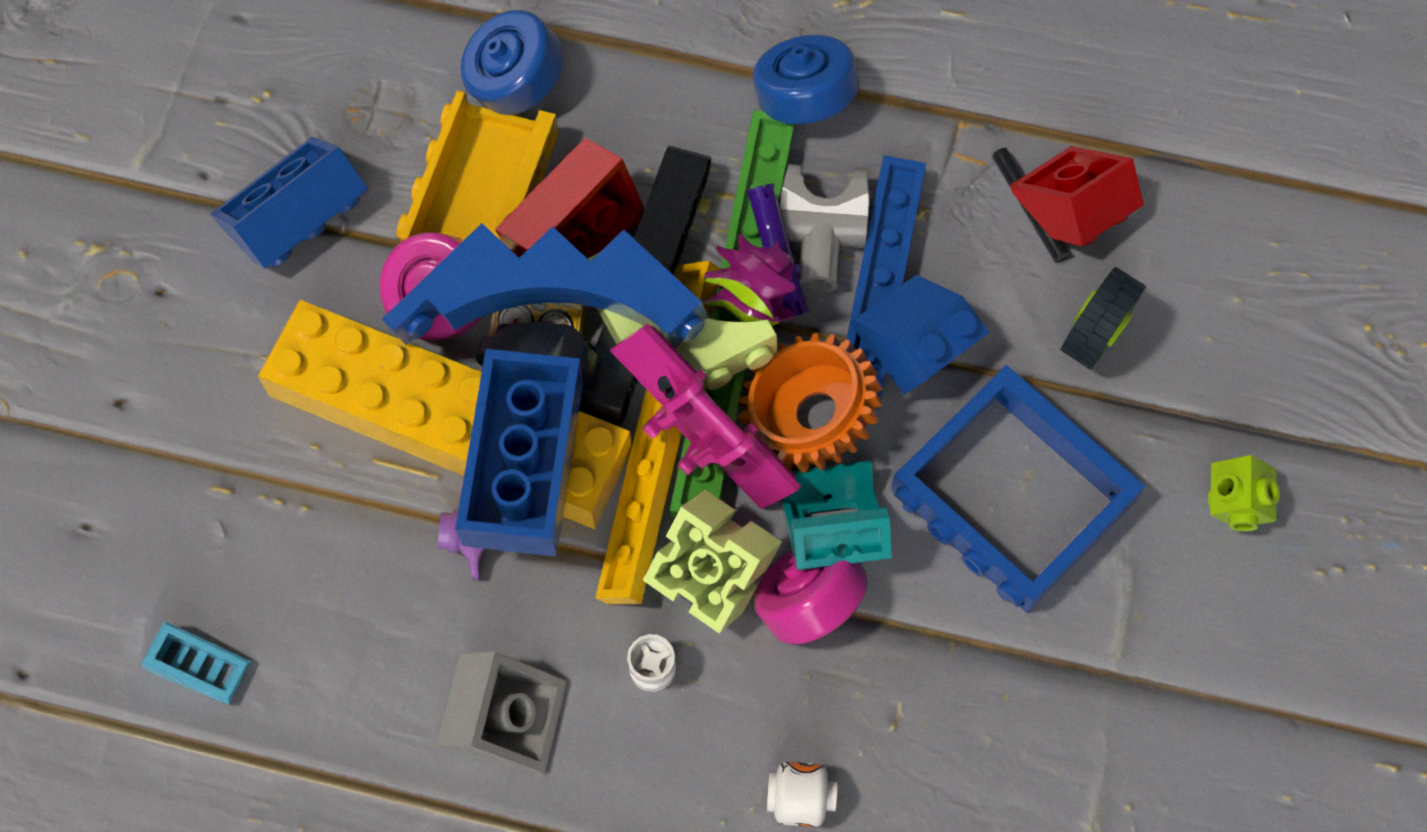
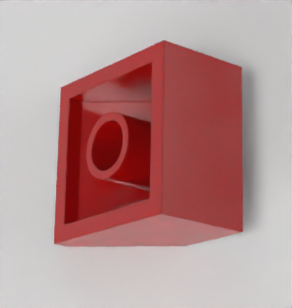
M1074 146L1065 149L1010 185L1012 194L1052 239L1072 243L1074 246H1085L1093 243L1098 235L1113 225L1127 220L1128 215L1144 205L1133 158Z

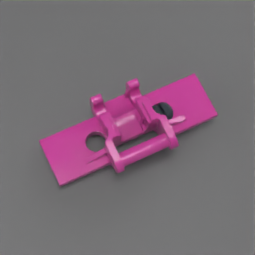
M646 323L610 350L662 405L642 429L653 439L661 430L664 429L666 431L675 425L691 442L685 456L677 464L686 475H689L697 465L702 469L709 463H717L760 509L766 508L797 492L801 487L792 471L757 436L756 432L758 429L752 423L744 428H739L702 389L704 386L702 381L707 375L701 369L696 371L655 327L649 326Z

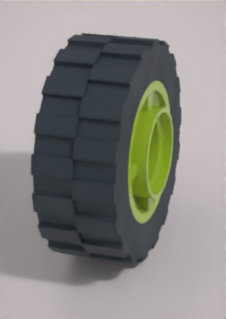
M1114 267L1098 290L1094 289L1073 321L1074 326L1065 339L1060 351L1091 370L1106 348L1114 345L1134 313L1131 311L1144 292L1146 285L1119 268Z

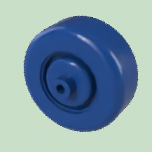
M510 10L500 13L482 24L468 41L460 65L463 85L468 93L485 108L503 115L523 113L539 104L554 88L563 66L562 44L554 31L535 14L524 10Z
M804 35L780 42L768 49L758 59L753 70V82L761 110L771 119L785 124H811L831 118L851 104L859 87L855 59L851 49L844 42L824 35Z

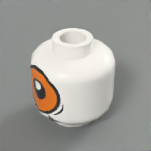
M783 762L777 768V773L769 772L767 811L774 812L775 819L779 824L819 827L825 820L826 811H836L837 782L828 781V773L823 765Z

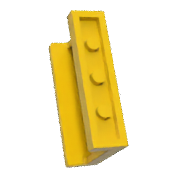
M457 90L452 103H446L443 108L440 120L442 129L438 139H432L426 153L427 167L423 177L418 176L414 181L411 193L413 202L409 213H403L399 219L396 236L400 242L421 233L449 234L465 240L481 223L500 239L495 229L542 182L559 137L556 114L539 110L535 121L514 115H503L488 108L470 104L466 92Z

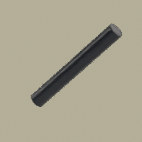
M1006 147L993 153L992 158L1009 187L1012 183L1023 177L1022 172ZM1020 203L1054 262L1058 263L1065 260L1070 255V252L1064 242L1052 239Z

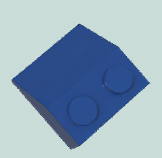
M918 275L909 279L851 322V325L903 395L928 380L989 333L988 329L962 295Z

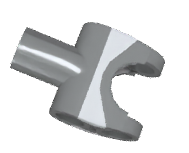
M789 164L781 192L780 212L789 243H801L800 267L802 273L799 274L801 288L813 293H828L836 290L838 287L841 247L865 248L869 207L866 170L853 169L852 179L849 180L848 187L841 194L835 197L823 198L814 195L807 189L804 184L803 175H800L801 165Z

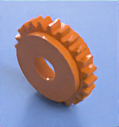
M813 333L810 341H803L800 336H797L792 345L786 346L783 342L779 344V351L773 355L767 364L752 370L755 374L753 381H744L743 386L749 395L740 397L738 401L745 410L738 414L742 424L746 427L752 423L758 429L756 432L757 436L789 469L795 463L802 473L807 472L809 464H816L819 470H824L825 461L833 459L839 464L842 462V453L847 450L855 453L857 451L855 445L859 438L868 440L870 437L865 429L867 424H877L879 420L872 409L882 407L883 403L877 395L882 390V385L876 378L878 373L860 348L856 350L847 339L840 344L833 334H830L826 341L823 342L818 333ZM819 394L831 397L835 403V412L832 419L826 425L816 429H809L799 423L798 411L806 399Z

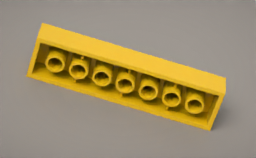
M299 300L258 375L269 397L464 476L482 372L408 343L405 345L398 338ZM579 411L563 517L594 530L596 529L629 459L632 448L630 431Z

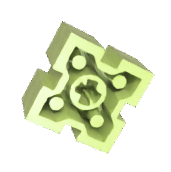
M704 490L681 506L666 535L671 542L657 552L643 581L672 601L681 595L693 603L689 613L720 634L743 613L758 586L754 581L767 570L782 541L752 521L741 527L731 520L736 510L707 490Z

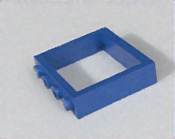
M1006 364L894 474L891 490L894 492L893 495L903 503L902 508L910 514L916 512L928 523L927 528L936 540L944 545L950 543L962 554L961 559L970 571L980 577L984 574L997 586L996 591L1004 602L1008 599L1016 607L1019 606L1028 614L1132 507L1143 492L1145 485ZM995 400L1111 501L1033 582L918 478Z

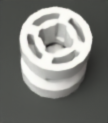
M648 634L639 637L632 643L628 650L627 662L631 679L636 686L648 692H657L669 686L675 677L676 662L673 647L667 639L659 635Z

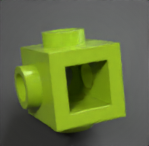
M1253 455L1211 463V489L1208 492L1211 516L1228 524L1230 529L1242 532L1256 530L1258 524L1277 521V503L1280 499V491L1277 484L1276 468Z

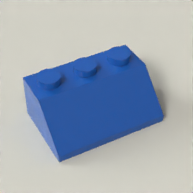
M311 137L210 215L252 262L266 269L268 266L275 267L287 260L292 254L291 249L303 239L310 240L322 233L326 228L325 222L337 213L343 214L353 209L360 202L359 196L367 191L368 187L338 146Z

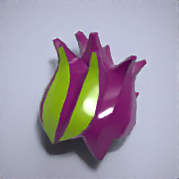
M741 234L738 236L739 251L720 246L716 247L718 254L726 259L731 266L717 271L705 272V281L717 284L718 289H722L713 297L703 301L706 306L726 308L741 322L768 320L772 327L775 324L795 317V312L781 305L786 294L795 291L796 286L790 282L794 264L793 259L789 254L781 250L779 242H776L773 248L757 247L752 245Z

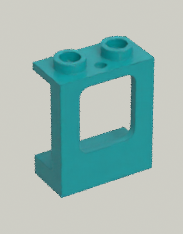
M871 460L825 466L824 470H819L818 467L808 468L806 473H802L799 469L791 470L801 487L797 492L782 499V508L797 570L832 566L843 560L857 563L892 558L890 517L887 507L879 508L873 488ZM831 494L832 497L826 500L823 498L825 495ZM843 508H854L857 510L854 512L804 518L805 514Z

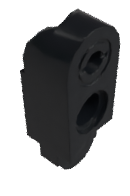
M552 321L498 325L494 337H484L480 342L476 361L483 367L486 349L579 358L583 374V386H586L593 382L600 352L591 344H587L586 338L573 326L554 324Z

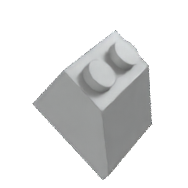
M496 651L460 653L436 746L472 760L545 774L567 681Z

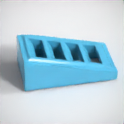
M164 621L141 664L142 669L229 705L251 661ZM172 642L180 644L181 646L172 663L168 665L162 662ZM189 650L197 651L198 653L188 672L185 673L179 670ZM207 656L216 659L204 681L196 678ZM224 663L233 666L222 689L213 686Z

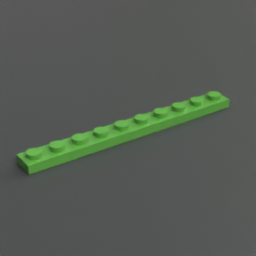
M753 110L725 244V248L739 251L738 236L741 234L752 245L762 247L751 203L746 191L763 185V188H765L767 184H774L778 205L780 204L795 125L775 121L767 116L764 111ZM722 258L720 270L731 266L724 258ZM718 286L716 287L715 295L722 290L718 289ZM712 306L710 319L741 322L726 308H714ZM746 369L732 375V379L724 386L715 390H709L708 388L704 390L735 424L739 409L738 401L742 394ZM686 437L684 440L681 459L685 456L687 449L691 443ZM709 463L702 469L697 465L689 475H686L679 468L670 507V516L676 517L681 506L704 490L721 499L726 472L717 463Z

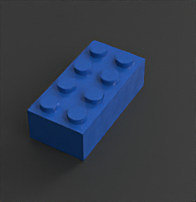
M493 349L485 350L455 526L462 546L557 557L583 387V374L579 358Z

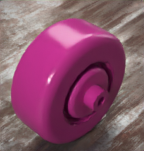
M421 233L411 236L397 245L386 259L380 276V296L386 314L464 240L449 234ZM439 314L433 319V324L429 331L418 339L433 341L460 337L474 328L482 317L455 330Z
M790 550L779 558L759 581L754 593V609L773 636L779 641L786 644L809 643L837 629L856 611L867 590V574L860 562L850 563L845 560L839 561L832 566L797 570L793 551Z

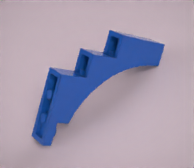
M481 223L389 311L382 320L407 345L413 339H418L425 335L431 328L433 319L439 314L456 330L483 316L517 306L539 303H572L614 312L642 326L647 323L649 326L655 327L676 349L683 341L690 342L702 331L705 325L704 320L708 316L702 301L625 230L617 235L590 262L553 226L518 258Z

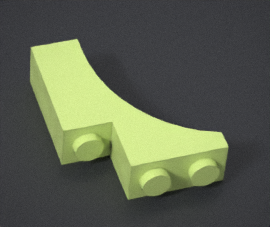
M598 254L588 258V260L591 262ZM597 308L616 344L642 327L641 324L617 313ZM706 318L702 331L690 342L683 341L676 348L696 371L701 369L707 375L702 381L704 383L702 389L715 390L727 384L732 379V375L746 368L753 370L767 364L777 352V334L768 320L728 322Z

